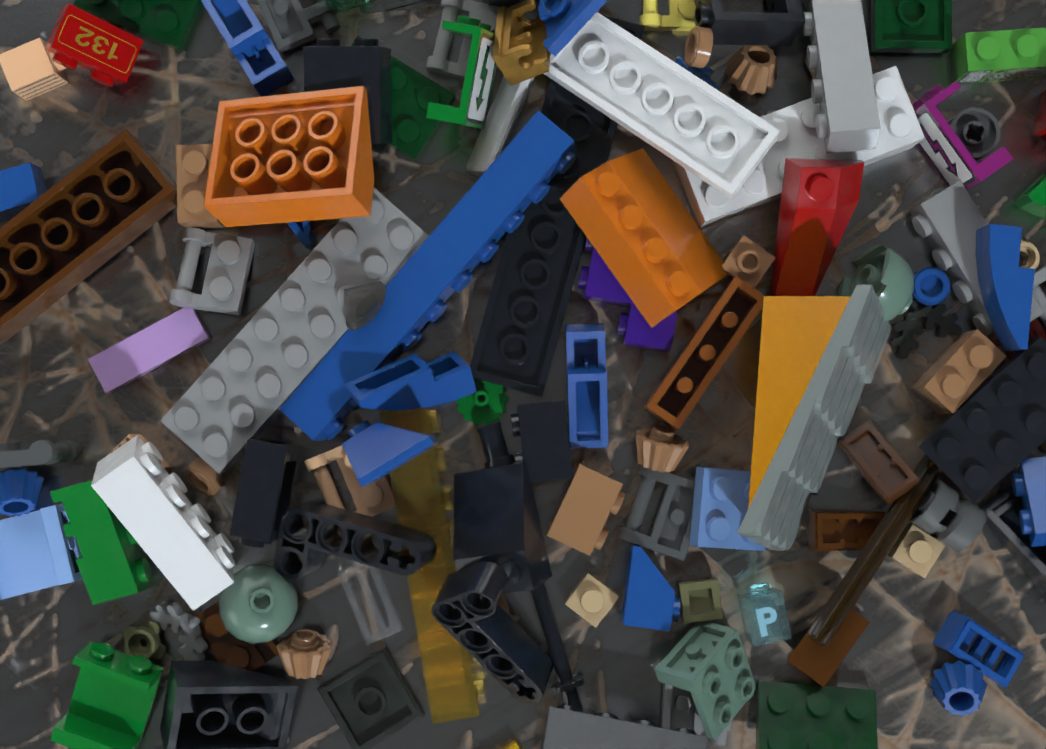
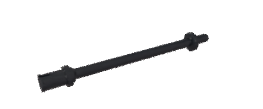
M500 422L476 429L487 462L484 463L485 468L515 462L513 454L509 455ZM543 582L537 588L531 590V594L558 679L557 682L550 686L551 693L562 692L565 705L576 707L580 712L584 713L576 687L583 685L585 682L582 676L572 675Z

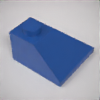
M366 420L347 432L350 439L342 443L358 482L361 487L376 482L438 444L439 441L434 435L378 422L371 425Z

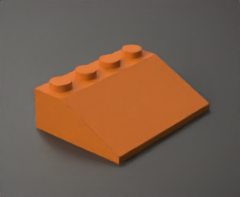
M364 86L219 101L203 207L225 227L371 216L374 169L367 89Z
M643 148L607 161L583 175L560 198L651 328L729 275L721 268L724 261Z

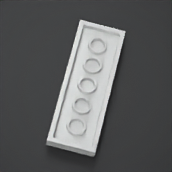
M598 12L556 57L551 53L549 71L543 73L730 199L734 198L780 136L779 129Z

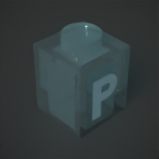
M759 583L747 586V593L737 595L746 640L753 647L792 639L782 591L775 587L770 588L769 583Z

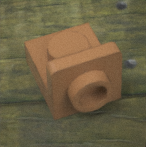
M743 235L728 252L729 256L721 268L732 277L737 276L755 288L776 257Z

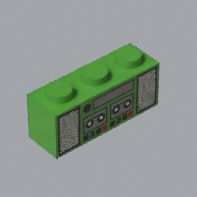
M1046 28L968 32L955 41L950 50L953 83L956 81L958 83L1046 78Z

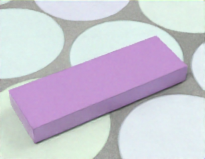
M182 308L89 358L88 361L105 393L110 394L205 343L211 337L196 309Z

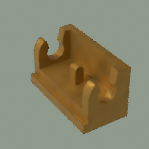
M526 0L509 8H506L504 5L498 8L492 58L511 86L549 71L551 53L544 47L543 40L547 39L545 22L539 16L535 19H527L523 15L528 11L536 9L537 2L534 0Z

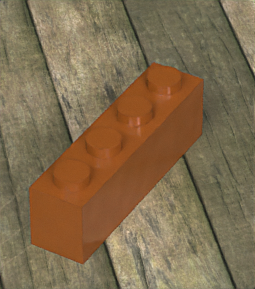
M735 276L718 297L643 409L672 429H680L763 308L765 295Z

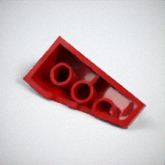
M785 158L774 253L776 258L773 262L770 296L816 295L859 202L864 161Z

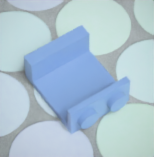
M63 504L48 506L29 514L0 520V600L83 579L76 563V559L81 557L75 536L67 538L63 529V525L69 523Z

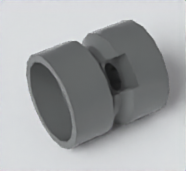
M971 107L962 110L947 121L976 162L990 154L1000 140V126L997 119L991 112L982 108Z
M936 480L910 519V522L929 534L937 532V540L959 553L970 546L977 538L986 522L987 512L969 499L959 500L957 491L941 480Z

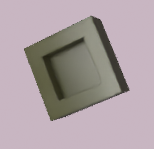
M717 578L678 583L684 624L723 619Z

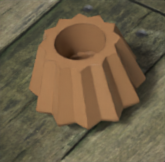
M744 45L727 61L728 67L724 70V73L729 77L728 83L735 85L738 91H746L750 95L755 93L764 95L767 90L774 89V83L777 79V57L774 55V50L769 49L768 45Z
M654 425L652 429L643 428L635 432L638 464L652 471L669 473L674 471L689 448L688 440L681 438L674 429L667 426Z
M299 630L279 639L280 643L276 647L285 672L289 676L296 679L316 678L317 675L322 674L333 642L328 639L327 635H320L312 630Z

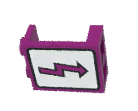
M957 81L946 89L941 84H938L912 104L925 137L917 145L947 187L961 180L965 188L969 189L1013 160V157L1003 146L976 162L937 108L938 105L959 90L961 86Z

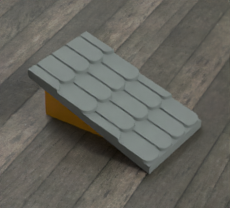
M856 285L851 296H764L749 503L747 513L737 533L770 550L785 551L793 545L811 495H818L839 436H844L849 428L865 383L871 384L892 327L889 321L885 322L884 310L872 285Z

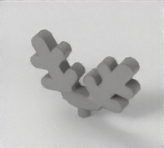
M166 601L158 604L156 609L150 612V618L153 621L160 622L162 630L171 627L174 633H178L183 629L184 633L179 636V641L184 643V645L178 649V653L184 656V661H204L205 655L202 652L208 648V644L201 637L200 619L193 617L187 612H183L177 602L168 605Z

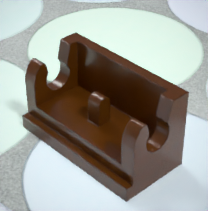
M851 610L829 646L822 647L817 645L808 637L807 631L787 661L824 687L870 622Z

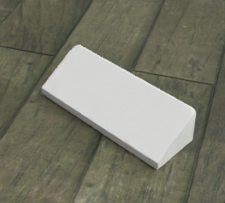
M505 76L503 77L487 115L485 128L481 129L466 165L467 172L481 177L506 148L535 77L512 86Z

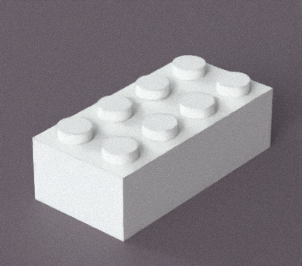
M137 435L97 462L91 486L194 611L234 583L233 567L236 564L232 553L235 550L223 533L216 535L208 525L211 519L206 510L199 503L193 505L185 495L187 488L180 477L174 472L169 475L160 464L163 458L157 448L150 441L144 444Z

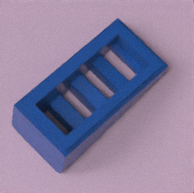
M951 611L933 641L936 646L965 664L973 663L976 670L983 671L984 676L1004 688L1009 684L1025 654L969 617L955 611ZM975 635H978L969 652L965 653ZM989 643H991L992 645L990 646L989 650L987 651V653H986L985 657L983 658L982 662H979L980 659H981V657H982V655L984 654L985 650L987 649ZM1004 651L1005 655L994 672L991 669L1000 653Z

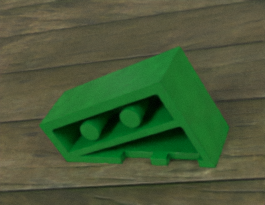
M92 480L50 491L53 503L62 501L69 519V523L64 524L63 529L67 538L75 536L81 557L76 559V563L92 605L149 589L148 581L151 580L152 574L148 560L142 558L139 544L91 486Z

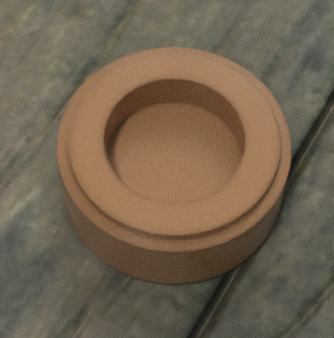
M695 26L689 32L684 50V59L687 66L704 68L707 65L713 46V32L710 28Z
M201 458L195 459L185 469L186 478L189 483L205 496H214L225 485L221 473L215 471Z

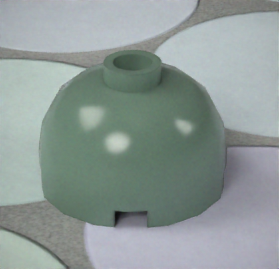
M876 244L865 250L853 262L858 268L852 277L844 275L837 296H851L856 285H872L884 310L885 322L894 319L897 315L903 314L910 307L913 300L914 274L907 261L891 248H887L882 244Z
M266 564L248 565L234 573V583L221 591L218 599L219 615L225 629L237 639L252 644L270 642L283 635L294 622L298 610L297 591L292 581H286L276 572L275 567Z

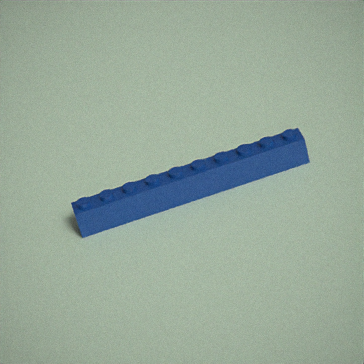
M538 110L279 410L313 441H325L326 438L329 440L333 439L343 429L345 425L343 419L351 409L356 411L360 408L348 394L344 384L394 363L393 361L403 350L408 352L418 343L422 336L419 331L429 320L431 322L436 321L447 308L445 301L454 291L459 293L470 283L473 278L471 271L480 261L486 263L499 248L497 242L507 231L510 234L518 228L525 217L522 214L531 202L537 204L545 197L551 187L548 183L558 172L563 174L571 167L577 157L574 154L577 151L575 141Z

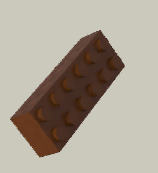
M127 129L118 134L0 228V341L6 342L177 206L176 184L140 139Z

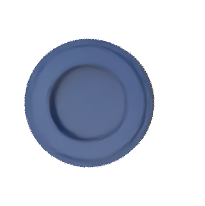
M926 267L914 273L913 301L916 300L921 306H934L947 298L950 292V281L942 270L936 267Z

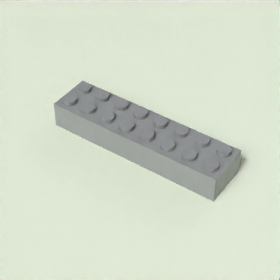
M374 188L371 216L341 218L160 421L218 473L230 472L245 455L247 439H259L283 413L279 410L281 406L429 235Z

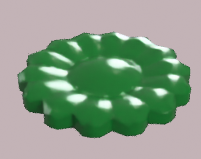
M473 378L477 392L455 400L459 404L457 410L463 414L465 421H472L476 426H479L481 423L485 426L490 425L492 421H498L500 415L506 412L505 404L509 400L505 394L506 387Z

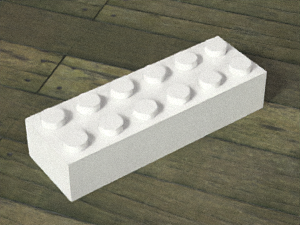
M897 66L872 74L881 127L875 149L826 154L824 138L818 139L816 133V115L821 114L820 104H813L812 98L760 117L779 129L780 136L733 199H730L673 161L697 225L703 228L781 198L785 158L864 161V166L911 149L925 139Z

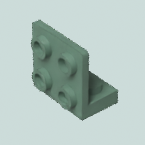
M708 621L696 622L654 669L659 682L691 692L706 736L713 740H716L722 731L729 726L735 715L751 699L756 691V684L738 630Z

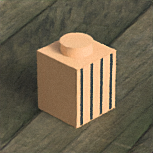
M40 37L0 54V64L11 90L26 101L68 83L63 71L67 67L52 60L54 54L44 50L47 43Z

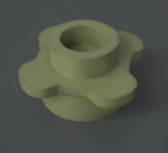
M149 621L145 626L135 627L130 625L126 627L123 631V638L125 639L124 648L127 655L141 656L147 659L150 657L154 659L163 657L166 647L160 640V624L156 621ZM142 639H146V640H147V645H146V646L142 645V643H141V640H142Z

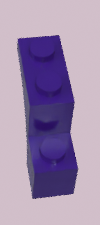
M586 238L584 251L591 252L589 267L582 266L580 271L578 289L585 290L583 299L628 307L627 313L620 312L617 326V335L623 336L622 345L665 353L671 351L678 312L675 311L651 328L591 242Z

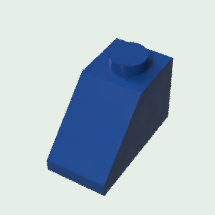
M630 543L620 620L626 626L670 631L671 622H678L680 598H675V591L641 546Z

